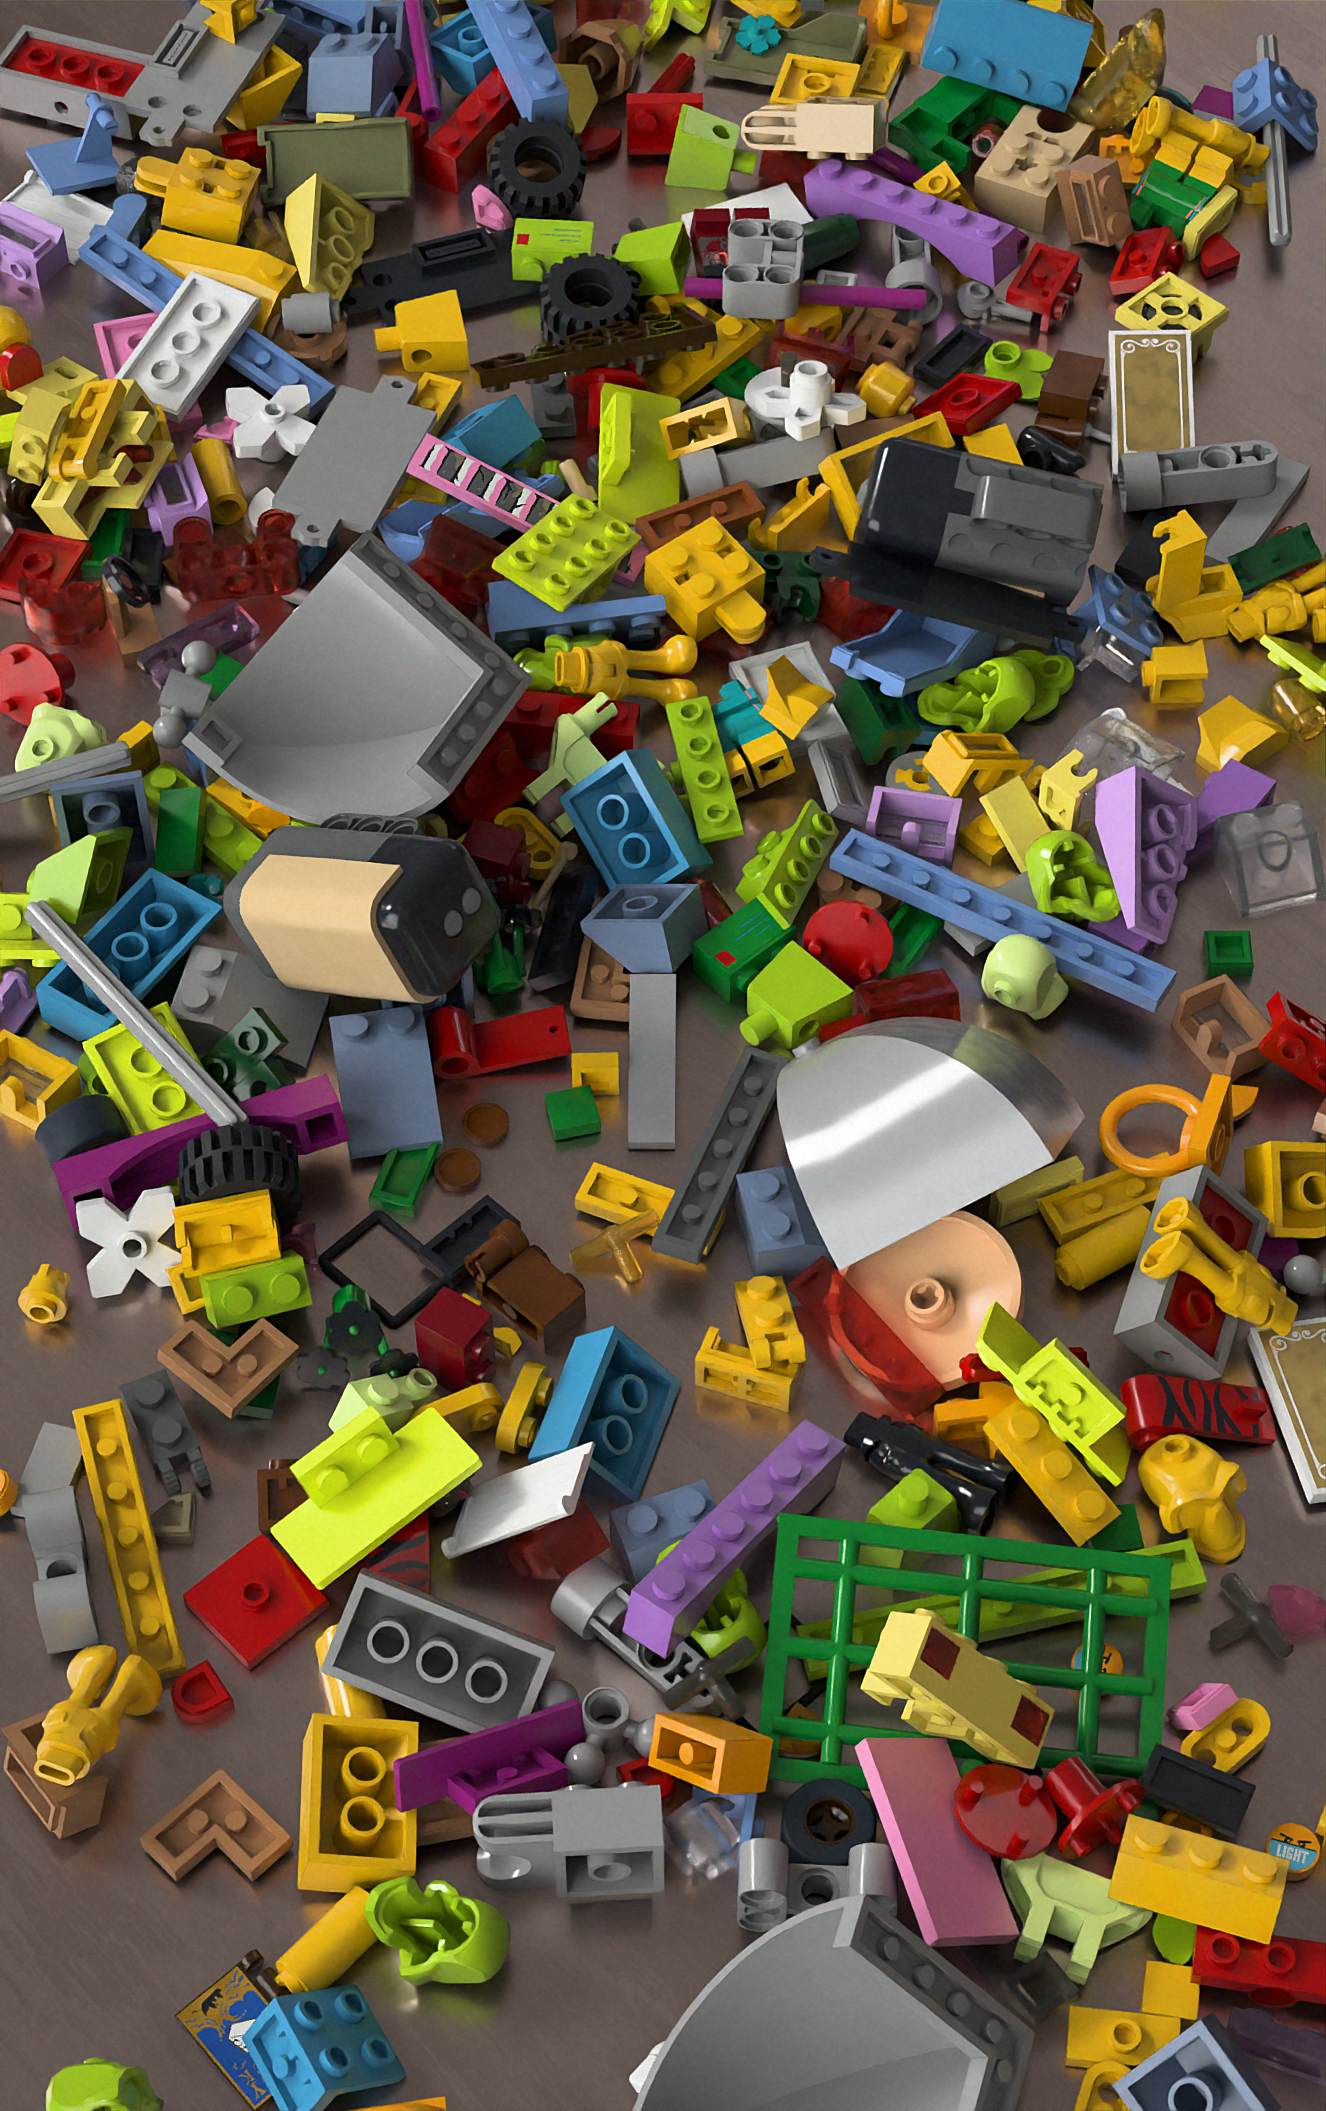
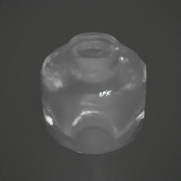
M696 1797L678 1808L663 1821L666 1830L663 1832L664 1849L685 1878L695 1879L705 1874L707 1879L712 1882L736 1864L731 1854L738 1848L740 1836L716 1802L706 1801L701 1803Z

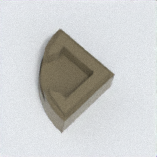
M189 1491L170 1497L169 1502L161 1506L153 1515H150L156 1544H193L197 1499L195 1491Z

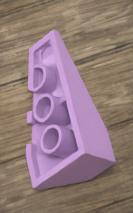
M1135 765L1096 784L1095 824L1127 929L1160 945L1167 941L1178 904L1175 895L1177 884L1185 879L1188 870L1183 864L1186 853L1194 848L1197 839V798Z

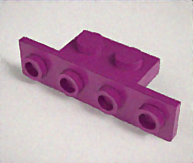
M574 1699L395 1760L393 1766L396 1809L403 1813L450 1797L473 1816L475 1809L481 1801L490 1796L551 1792L567 1787L568 1769L558 1759L565 1757L569 1749L574 1745L585 1742L582 1704Z

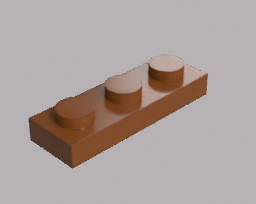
M742 481L636 518L635 531L641 535V540L652 553L712 516L728 532H732L748 526L757 517L763 521L766 508L748 483Z

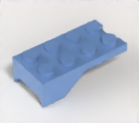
M512 467L505 472V474L551 498L565 490L561 477L546 473L540 478L534 479L528 477L525 469ZM408 500L382 517L377 525L386 546L411 569L438 576L446 575L457 569L459 566L458 562L468 555L485 550L489 547L490 540L500 533L515 529L463 501L451 508Z
M511 580L488 583L490 604L485 605L490 639L511 658H514L523 648H545V639L552 634L566 636L567 638L584 634H603L610 637L611 640L629 637V640L632 642L649 640L654 637V633H660V616H665L667 610L664 595L657 594L582 605L573 603L564 612H558Z
M898 609L880 632L834 647L829 662L844 668V673L852 678L867 680L870 677L880 682V691L893 697H904L909 693L925 689L942 681H947L958 676L964 670L977 668L983 662L991 660L998 636Z

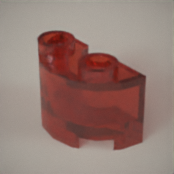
M829 577L819 586L821 603L816 618L844 643L859 639L868 634L876 620L882 616L890 620L898 610V608L850 596L848 580Z
M18 578V591L25 625L40 636L41 642L55 646L77 645L81 643L80 637L91 633L96 628L99 632L103 630L109 617L102 582L72 581L64 589H53L48 585V580Z

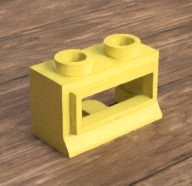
M32 386L15 422L7 474L17 477L23 482L41 486L44 478L47 479L50 474L49 464L69 420L72 400Z

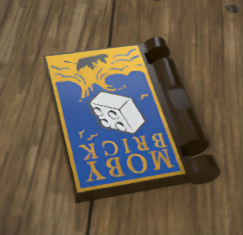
M257 1949L248 1952L241 1962L174 2015L178 2023L251 2111H263L275 2100L241 2037L275 1997L292 1994L286 1986L280 1987L276 1983L275 1978L278 1976V1973L272 1967L264 1969L254 1981L248 1975V1973L258 1969L264 1961V1957Z

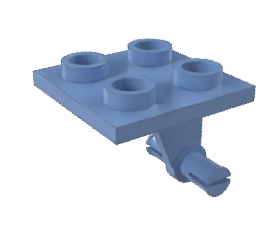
M96 92L89 93L85 98V104L90 109V116L82 137L26 148L27 157L52 196L69 195L75 191L93 187H106L111 183H116L118 181L117 177L121 181H125L123 178L125 173H119L121 167L112 155L111 135L118 132L119 124L114 119L112 107L108 103L103 102L100 95Z
M1092 564L1088 568L1093 596L1071 615L1083 619V623L1088 626L1087 634L1103 628L1151 658L1153 647H1164L1162 642L1163 633L1158 625L1156 609L1152 606L1153 599L1144 591L1137 592L1126 585L1116 573H1107L1100 567ZM1064 607L1053 608L1054 611L1068 614ZM1052 636V642L1057 646V654L1072 659L1071 655L1075 656L1076 654L1073 642Z

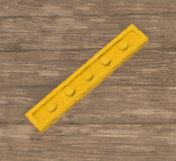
M119 1398L72 1410L129 1655L134 1654L145 1659L156 1670L161 1680L180 1676L187 1671L122 1400Z

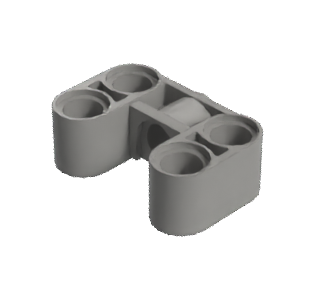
M746 218L730 223L728 227L729 266L723 271L722 308L727 315L737 318L780 320L791 318L798 313L800 290L803 288L804 277L803 226L795 221Z
M74 1486L22 1495L26 1529L39 1576V1581L33 1582L34 1598L48 1655L100 1645L99 1629L90 1590L86 1558H88L87 1543Z
M771 1838L749 1839L740 1846L737 1922L744 1929L768 1932L789 1918L817 1906L810 1904L804 1899L812 1893L823 1894L829 1901L842 1897L866 1894L893 1917H897L898 1866L889 1845L863 1843L852 1847L849 1851L848 1866L788 1864V1846L782 1841Z

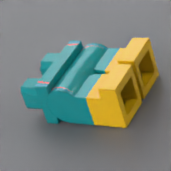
M737 679L723 685L719 690L722 701L712 705L711 710L729 778L741 776L738 784L732 787L736 800L755 791L747 766L742 756L738 753L739 751H741L759 788L796 771L783 738L777 733L775 727L759 714L763 705L759 701L753 687L746 689ZM780 757V762L775 768L768 771L759 769V766Z

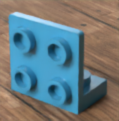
M355 1984L275 1997L241 2037L280 2111H323L338 2094L398 2083L406 2075L392 2045L385 2036L359 1987Z

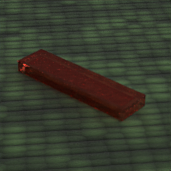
M821 1256L786 1286L794 1298L908 1424L946 1393L942 1384L824 1256Z

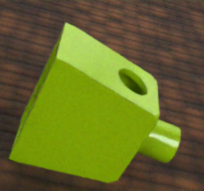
M682 104L665 185L723 191L727 187L730 170L753 176L758 153L736 147L740 127L737 124L692 106Z
M684 221L625 234L621 237L615 255L605 256V258L611 259L614 257L620 260V266L627 265L632 270V276H636L639 282L640 296L676 294L681 292L693 259V251Z
M792 940L750 983L747 989V1013L749 1017L740 1023L741 1033L754 1046H757L772 1035L787 1049L793 1050L815 1037L818 1038L819 1026L852 1016L854 990Z
M920 1468L914 1469L879 1500L868 1512L865 1522L957 1533L960 1530L956 1499ZM860 1545L859 1561L866 1565L917 1570L933 1554Z

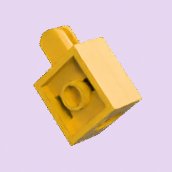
M787 53L769 104H797L810 96L886 98V127L888 126L889 101L887 97L860 92L861 65Z
M186 147L178 164L152 156H145L139 159L134 185L139 191L165 198L161 225L236 246L254 209L261 169L250 166L242 160H229L213 155L205 149Z
M714 516L645 556L644 588L651 595H664L666 612L696 643L718 629L723 628L737 643L750 644L757 641L765 630L766 611L760 604L763 602L766 571Z

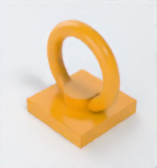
M861 0L856 16L868 17L867 51L871 43L907 50L906 63L919 65L923 54L924 41L934 18V7L905 3L904 0Z
M1212 1073L1203 1102L1184 1089L1165 1084L1142 1085L1123 1092L1109 1103L1100 1118L1098 1138L1103 1152L1120 1169L1141 1177L1158 1178L1171 1176L1202 1164L1220 1177L1234 1136L1231 1077ZM1147 1103L1170 1104L1180 1108L1188 1115L1181 1134L1180 1152L1165 1158H1143L1127 1151L1118 1140V1124L1128 1111Z

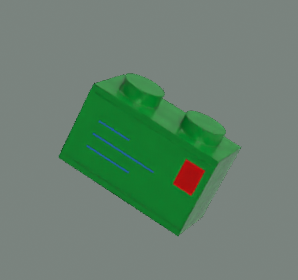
M756 897L692 943V972L728 1003H731L743 993L747 994L750 983L792 940L796 942L797 926L792 923L790 927L783 930Z

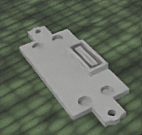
M197 0L184 20L178 19L147 63L148 73L125 104L126 113L148 118L139 132L140 140L148 141L151 145L157 147H173L185 127L214 134L287 25V15L266 11L265 8L271 0H259L256 4L257 19L235 35L234 45L210 32L209 26L203 25L202 22L216 12L201 5L200 0Z
M383 374L373 393L344 385L340 386L272 499V508L300 515L291 530V538L297 539L307 546L327 548L339 527L362 534L367 529L371 533L374 532L386 509H391L410 473L406 471L409 462L425 435L430 433L437 421L436 411L411 405L418 390L417 383L410 382L406 377Z

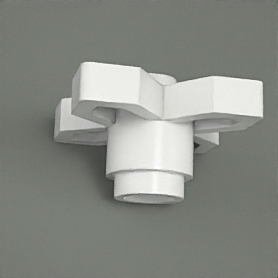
M808 360L796 364L794 372L790 375V388L773 385L755 391L754 408L766 417L785 418V432L797 441H803L820 435L822 422L850 425L866 419V402L852 393H835V379L828 373L827 366L819 361Z
M306 385L282 386L270 401L251 387L228 388L226 390L225 403L228 417L241 423L234 429L233 435L237 458H259L265 462H276L281 460L287 452L294 456H299L316 428V425L303 419L310 413V397Z
M171 1187L143 1190L134 1207L124 1212L119 1210L105 1197L77 1202L76 1215L80 1236L104 1247L87 1265V1275L92 1297L99 1298L121 1294L136 1268L159 1287L171 1285L165 1269L182 1262L181 1248L177 1249L176 1245L161 1238L175 1222L173 1208L176 1205Z

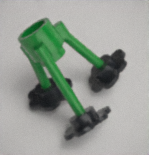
M506 876L490 879L483 878L492 895L499 893L497 885L507 883ZM513 904L508 906L507 909H500L502 923L499 929H505L506 932L513 934V955H511L509 949L502 947L498 931L491 940L492 951L483 956L484 963L481 964L477 958L472 964L478 987L486 986L489 994H503L514 991L522 986V978L527 976L523 960V934L543 925L539 909H529L523 904Z
M350 1284L334 1294L332 1298V1314L325 1320L326 1333L323 1346H316L311 1349L310 1353H300L298 1355L297 1364L299 1367L297 1368L296 1375L302 1382L315 1383L318 1388L324 1390L330 1389L333 1384L339 1386L346 1385L351 1377L350 1371L347 1369L348 1360L342 1355H336L333 1350L343 1351L347 1349L351 1356H360L365 1348L378 1347L381 1357L369 1365L368 1370L371 1374L369 1377L385 1373L391 1379L406 1376L412 1369L419 1368L417 1366L419 1359L413 1352L404 1354L401 1349H390L380 1326V1316L371 1309L369 1294L363 1288Z

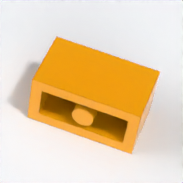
M706 1712L656 1713L648 1766L716 1794L761 1793L766 1791L773 1739Z

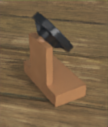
M117 555L108 556L101 565L105 591L104 601L123 666L165 657L163 642L150 604V591L144 579L125 559Z

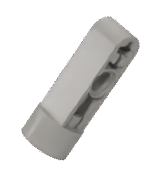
M891 223L893 268L886 277V288L926 290L925 310H891L898 312L897 322L908 325L910 321L914 320L923 325L932 321L941 311V278L936 268L931 265L930 243L916 233Z
M831 426L821 427L820 435L803 441H797L791 435L719 453H715L713 447L678 455V462L687 500L742 481H746L750 488L755 490L819 474L818 465L830 454L837 451Z
M1251 440L1162 451L1152 450L1119 454L1117 472L1122 509L1124 512L1160 509L1167 506L1267 495L1276 486L1278 450L1275 445L1268 441Z
M591 1556L581 1562L565 1578L556 1591L551 1602V1612L584 1640L598 1637L684 1712H706L718 1717L724 1711L728 1702L727 1689L718 1671L684 1641L673 1650L675 1651V1656L668 1666L663 1668L650 1666L655 1652L624 1632L617 1638L623 1631L632 1584L599 1556ZM687 1674L700 1688L705 1689L709 1687L710 1694L706 1697L699 1693L693 1695L689 1685L684 1680Z

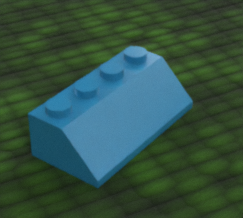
M940 0L924 41L921 67L1065 112L1080 76L1093 31V24L1018 0Z
M150 867L82 940L136 998L141 1001L224 913L223 906ZM63 960L35 987L42 1021L77 1041L90 1039L121 1023Z

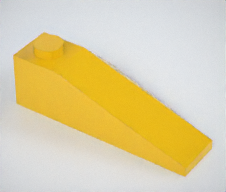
M160 229L155 232L141 249L183 280L186 279L191 271H194L260 298L262 308L249 326L264 337H267L268 325L272 318L282 311V299L291 298V294H296L298 268L264 251Z
M1268 1141L1244 1149L1246 1198L1254 1207L1269 1218L1266 1228L1269 1237L1316 1239L1325 1236L1326 1143Z

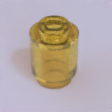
M1300 678L1283 679L1271 689L1267 700L1268 707L1283 728L1290 732V737L1297 738L1300 742L1314 740L1326 729L1325 709L1312 691L1299 681Z

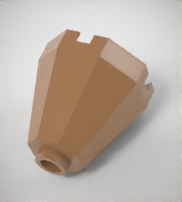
M625 19L588 21L560 40L558 64L587 65L598 96L597 104L603 105L631 86L643 53L645 37L636 23Z

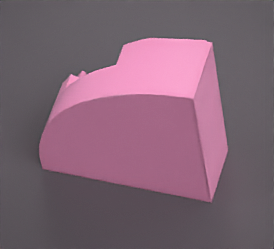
M479 184L472 192L476 221L497 231L514 227L513 218L504 203L494 193Z
M225 416L223 417L224 421L209 427L205 424L195 433L193 437L194 444L206 438H218L227 444L230 454H234V429L241 423Z

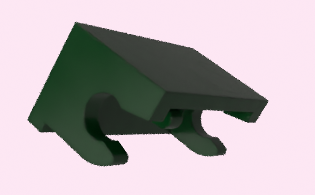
M1306 522L1227 557L1244 597L1264 588L1275 580L1285 579L1323 561L1320 550Z
M847 676L833 704L866 765H877L884 756V752L895 746L891 751L893 760L905 754L913 739L919 737L922 729L904 697H893L880 691L881 683L870 677L867 680H859Z

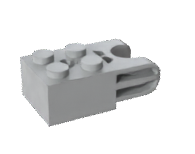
M630 1781L622 1783L616 1788L594 1789L588 1785L578 1784L568 1786L563 1791L490 1796L482 1800L473 1814V1830L475 1839L480 1845L477 1852L478 1874L482 1881L490 1888L495 1890H517L556 1887L557 1898L664 1892V1837L660 1785L648 1786L643 1782Z

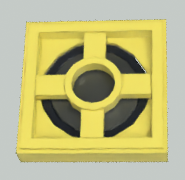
M1167 272L1118 307L1115 320L1130 330H1190L1193 365L1197 354L1202 357L1207 354L1212 343L1213 331L1228 320L1229 309L1173 273Z

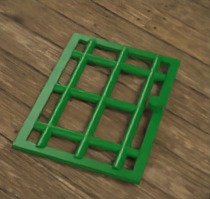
M780 1513L777 1516L778 1532L758 1731L759 1734L773 1739L767 1780L805 1784L822 1778L839 1779L858 1787L861 1791H870L862 1767L841 1765L843 1745L856 1746L865 1738H945L915 1731L845 1723L850 1664L870 1666L877 1649L875 1645L852 1643L857 1585L959 1596L958 1634L974 1640L977 1644L981 1599L1085 1611L1081 1669L1004 1660L998 1661L1008 1667V1675L1030 1685L1080 1691L1076 1750L1042 1746L1035 1767L1054 1769L1067 1758L1078 1756L1095 1776L1098 1774L1138 1779L1140 1782L1155 1744L1162 1745L1171 1569L1173 1568L1172 1558ZM798 1538L838 1542V1561L798 1557ZM860 1545L963 1557L962 1576L859 1564ZM984 1560L1086 1571V1590L983 1578ZM1108 1574L1148 1579L1147 1597L1107 1593ZM795 1577L836 1582L831 1640L789 1636ZM1106 1614L1146 1618L1143 1677L1102 1672ZM787 1657L829 1662L824 1721L782 1716ZM1101 1693L1142 1698L1138 1757L1097 1753ZM780 1738L822 1742L820 1762L778 1757ZM946 1738L953 1758L969 1759L958 1770L961 1779L966 1773L977 1766L986 1765L983 1761L991 1762L963 1740ZM1143 1799L1141 1806L1133 1815L1158 1822L1159 1805ZM1052 1800V1803H1053V1805H1054V1807H1055V1809H1056V1812H1057V1813H1060V1814H1064V1812H1063V1811L1058 1807V1805Z

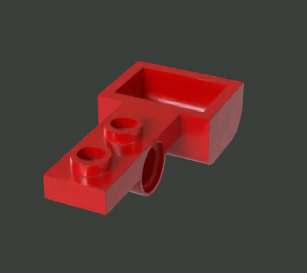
M1197 1924L1194 1935L1190 1983L1248 1992L1249 1999L1267 2007H1290L1299 2000L1326 2004V1943L1272 1935L1270 1943L1267 1945ZM1325 2020V2034H1324V2039H1325V2040H1326V2020Z

